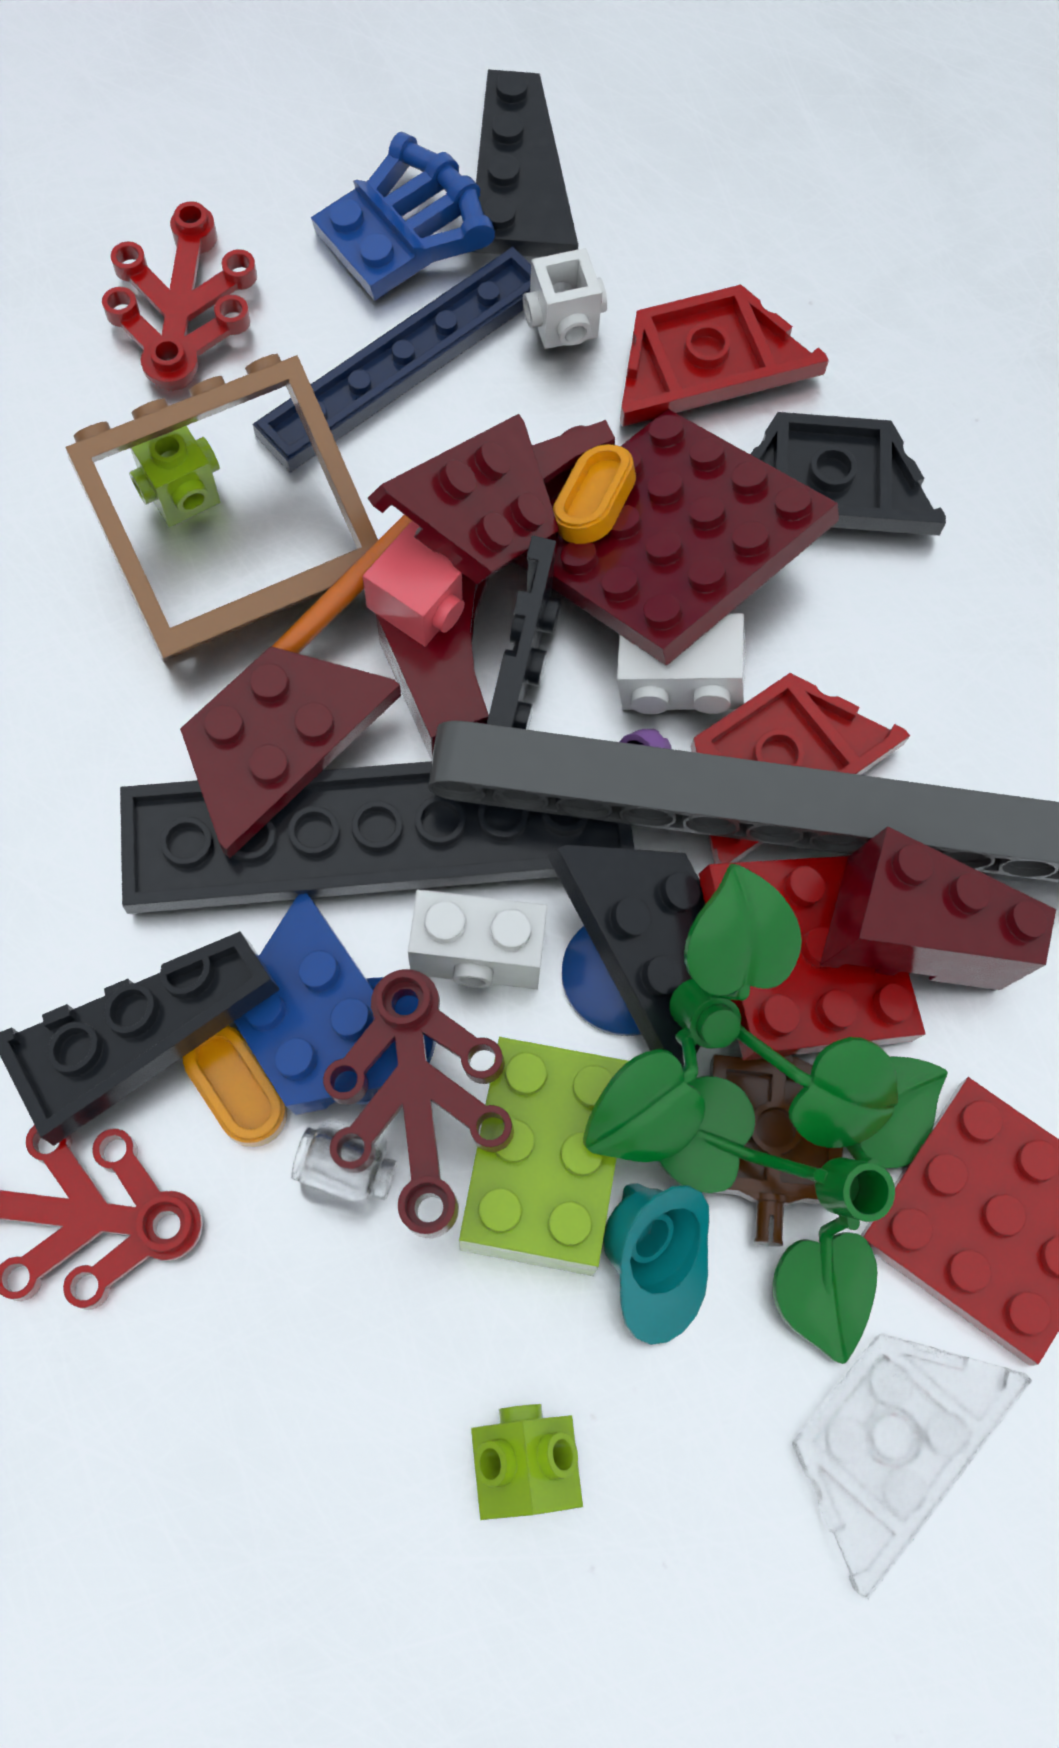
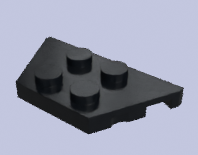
M777 412L766 429L762 442L751 452L752 456L837 502L839 521L832 526L833 528L940 536L946 524V515L942 508L933 509L921 487L925 478L916 462L905 453L903 448L904 441L891 420Z
M564 845L547 857L650 1051L656 1049L668 1050L678 1059L683 1069L682 1046L675 1039L676 1034L682 1028L671 1016L670 1000L679 985L692 979L684 963L685 943L695 918L705 906L699 877L686 853ZM698 1044L695 1045L696 1054L701 1047Z

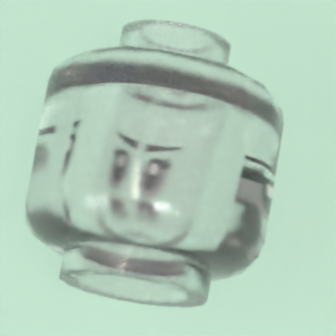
M330 1117L325 1119L317 1129L308 1127L305 1130L295 1155L291 1179L300 1182V1193L305 1201L347 1215L359 1216L370 1207L374 1197L382 1200L387 1199L395 1177L398 1161L386 1157L388 1143L385 1135L382 1133L374 1143L376 1153L370 1167L360 1173L343 1171L330 1155V1142L339 1130L350 1127L353 1122ZM361 1139L348 1140L341 1150L342 1159L351 1162L359 1159L364 1152V1141Z

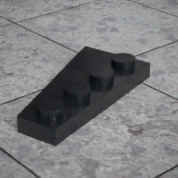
M488 69L476 183L481 189L479 200L483 213L492 221L495 238L487 247L472 252L502 254L509 248L514 247L522 256L545 257L578 250L579 245L540 73Z
M239 931L163 963L160 973L136 983L127 978L104 988L105 996L73 1009L66 1004L42 1014L43 1022L20 1032L12 1027L1 1031L0 1057L40 1137L55 1146L280 989L250 941Z

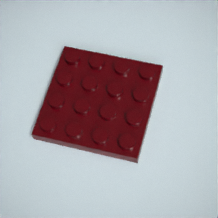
M667 409L621 445L632 455L636 481L610 532L599 540L585 544L565 541L558 532L549 538L556 541L552 589L667 666L839 521L838 503ZM559 495L550 501L552 509ZM526 553L515 560L514 563L528 572Z

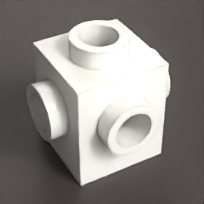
M586 248L531 259L530 292L523 294V308L529 328H538L545 349L562 345H578L586 340L598 338L600 313L607 311V295L602 279L596 276Z

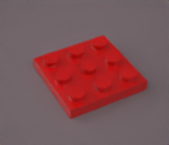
M849 856L709 864L698 874L706 904L719 887L729 865H740L762 877L775 887L790 905L798 920L801 930V950L797 964L790 976L782 984L773 988L762 989L751 986L750 994L746 1000H731L740 1011L741 1025L781 1056L821 1052L829 1044L847 1037H861L879 1046L913 1042L926 1035L909 973L899 972L891 976L875 973V968L849 964H844L839 968L820 966ZM738 1040L743 1061L763 1059Z
M967 1077L960 1083L935 1121L932 1131L911 1163L906 1165L895 1182V1198L891 1209L881 1219L869 1222L861 1236L867 1240L873 1253L1023 1362L1029 1366L1039 1365L1059 1332V1139L970 1077Z

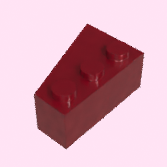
M887 826L847 859L820 966L839 968L844 964L875 968V973L894 976L899 972L929 975L930 981L1002 990L1046 965L1056 909Z

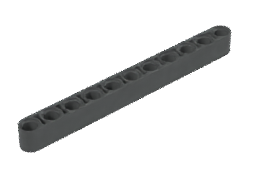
M468 721L443 722L438 725L428 789L436 796L449 800L845 854L854 853L888 826L980 872L1059 882V802Z

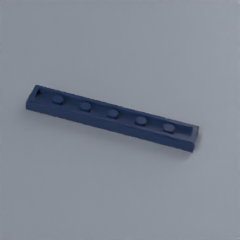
M514 247L509 248L310 384L334 440L340 439L524 310L523 294L530 292L531 264ZM291 398L252 424L257 439L290 473L316 455Z

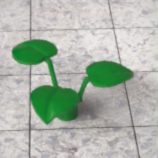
M730 864L719 887L698 913L689 930L684 949V963L692 979L679 985L670 1000L671 1016L682 1028L676 1034L675 1039L682 1046L684 1067L682 1069L680 1062L671 1052L663 1049L644 1052L624 1064L609 1081L589 1116L584 1132L583 1144L590 1152L635 1162H654L670 1158L682 1151L698 1133L705 1114L703 1096L695 1087L689 1084L697 1077L699 1072L695 1045L698 1044L707 1049L723 1048L730 1045L735 1039L741 1041L790 1079L804 1086L795 1096L789 1107V1120L801 1136L815 1145L826 1148H842L861 1143L881 1130L892 1117L894 1107L898 1104L896 1071L889 1055L877 1044L861 1037H847L837 1040L826 1046L817 1055L810 1075L796 1067L741 1025L740 1011L731 1000H746L750 994L751 986L768 989L782 984L790 976L797 964L801 950V930L792 908L775 887L762 877L740 865Z
M889 1056L895 1067L898 1090V1104L894 1107L892 1117L872 1137L861 1143L845 1147L854 1159L834 1158L826 1162L822 1168L808 1166L744 1146L751 1138L755 1128L753 1106L746 1093L738 1085L727 1079L713 1076L696 1077L689 1084L700 1092L705 1101V1114L698 1133L682 1151L670 1158L657 1162L675 1182L681 1186L688 1185L702 1193L722 1192L730 1188L737 1177L740 1158L815 1182L816 1195L820 1204L827 1211L837 1214L839 1217L820 1227L818 1233L819 1242L803 1239L794 1242L785 1250L774 1272L773 1297L780 1316L792 1330L816 1346L830 1359L845 1364L857 1347L868 1323L876 1293L878 1272L873 1250L867 1240L857 1233L838 1232L844 1229L857 1230L860 1226V1221H877L889 1212L895 1198V1186L890 1173L885 1168H901L910 1164L932 1131L938 1098L948 1074L947 1070L920 1059Z

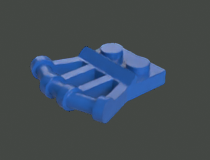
M402 131L393 137L387 157L369 180H354L355 189L311 217L315 233L374 301L431 263L482 249L491 244L495 238L492 221L484 215L480 204L481 189L470 176H462L459 173V165L447 152L437 154L417 145L415 137ZM410 166L422 171L421 174L389 194ZM442 190L447 192L446 195L406 221L402 218V216ZM459 216L462 217L463 223L459 228L432 235Z

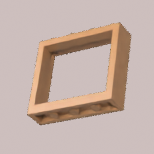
M278 354L262 357L246 366L245 369L248 375L225 383L222 376L206 379L188 390L191 395L190 398L169 406L164 398L148 402L131 412L134 420L114 428H110L107 421L90 425L73 435L76 443L65 447L69 461L162 661H166L325 593L378 541L298 355L281 361ZM286 386L357 549L170 628L94 462Z

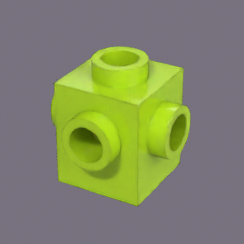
M187 426L130 448L137 467L129 472L132 483L145 505L154 502L169 528L221 503L213 472L220 469L215 453L205 437L195 440Z
M541 1404L514 1406L499 1409L500 1424L471 1428L480 1520L531 1516L583 1507L578 1468V1451L575 1443L572 1415L543 1418Z

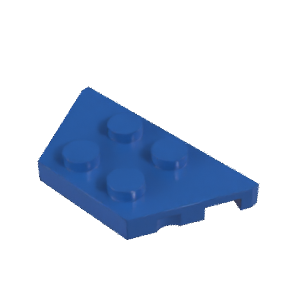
M305 893L295 898L259 955L280 990L234 1021L283 1103L295 1115L324 1110L336 1102L324 1088L323 1076L325 1070L331 1063L346 1056L375 1019L371 1009L373 987L315 902ZM396 1041L389 1046L366 1073L368 1090L359 1102L371 1100L398 1066ZM351 1071L341 1073L335 1080V1090L338 1092L352 1090L357 1083V1074Z

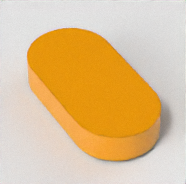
M600 445L586 451L577 460L553 506V512L559 527L558 534L562 539L575 544H585L599 540L610 532L636 481L633 458L627 449L617 445Z
M228 1025L183 1056V1065L186 1073L222 1129L234 1142L246 1147H259L272 1142L279 1136L286 1124L287 1107L238 1030Z

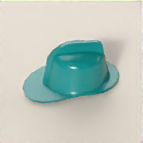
M638 1183L628 1184L623 1189L622 1201L615 1207L605 1226L603 1247L609 1261L620 1275V1304L624 1323L635 1338L650 1345L667 1343L682 1334L697 1316L706 1295L708 1280V1230L710 1223L709 1205L702 1192L688 1185L672 1186L662 1191L658 1188H648Z

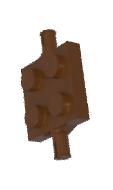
M713 1055L710 1062V1076L727 1079L738 1085L746 1093L753 1106L755 1128L751 1138L744 1146L816 1168H822L831 1159L843 1157V1147L826 1148L815 1145L801 1136L790 1122L789 1107L795 1096L804 1086L790 1079L764 1058L743 1061L742 1057ZM792 1055L783 1056L796 1067L811 1075L812 1064ZM741 1158L739 1159V1169L735 1182L727 1190L716 1192L739 1195L750 1202L757 1203L754 1243L763 1246L768 1243V1246H783L784 1206L799 1202L820 1204L816 1195L815 1182Z

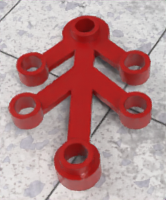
M194 201L180 204L175 209L170 220L174 242L177 247L170 289L148 267L144 251L139 244L130 241L119 243L112 249L110 254L117 277L123 281L130 282L164 317L162 335L140 315L135 294L130 289L114 287L106 291L102 297V305L107 320L114 326L122 327L143 349L140 360L145 376L157 387L166 391H177L187 387L193 381L199 366L198 356L228 336L245 332L251 322L247 302L238 295H230L236 290L251 287L257 280L255 260L248 251L236 249L225 254L221 262L223 271L195 288L200 255L210 251L215 246L217 231L212 213L202 204ZM127 260H136L130 264H123ZM240 267L247 268L241 272L233 271L234 269ZM118 305H128L123 309H114ZM215 305L214 312L216 318L187 334L189 321ZM232 312L240 313L236 317H225L227 314Z
M35 1125L26 1136L27 1151L39 1162L46 1164L68 1198L0 1190L1 1220L61 1227L22 1257H11L0 1264V1294L14 1301H26L34 1297L40 1290L43 1277L103 1232L129 1235L128 1238L95 1265L78 1266L70 1271L64 1280L63 1293L71 1305L84 1310L96 1309L107 1300L110 1286L147 1258L152 1257L161 1261L179 1259L196 1246L202 1233V1215L195 1202L185 1194L177 1191L161 1192L138 1160V1147L135 1140L121 1129H108L99 1134L93 1143L92 1153L95 1161L109 1172L116 1173L136 1207L107 1203L71 1151V1135L60 1141L57 1148L51 1153H40L38 1144L41 1137ZM114 1140H124L126 1143L124 1156L116 1162L106 1161L104 1156L106 1146ZM167 1215H177L180 1219V1229L177 1234L169 1239L160 1238L157 1232L159 1221ZM25 1266L29 1271V1281L22 1290L12 1292L8 1285L9 1275L14 1269ZM86 1275H94L98 1281L96 1294L88 1300L81 1301L76 1294L77 1283Z

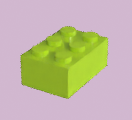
M499 1036L498 1045L504 1057V1069L500 1077L489 1084L485 1105H495L503 1108L511 1118L514 1134L510 1144L497 1152H487L477 1146L459 1236L460 1251L594 1276L599 1267L617 1158L590 1152L583 1144V1137L589 1116L598 1098L612 1077L628 1060ZM495 1117L484 1120L481 1125L480 1136L486 1140L497 1139L502 1135L505 1123Z

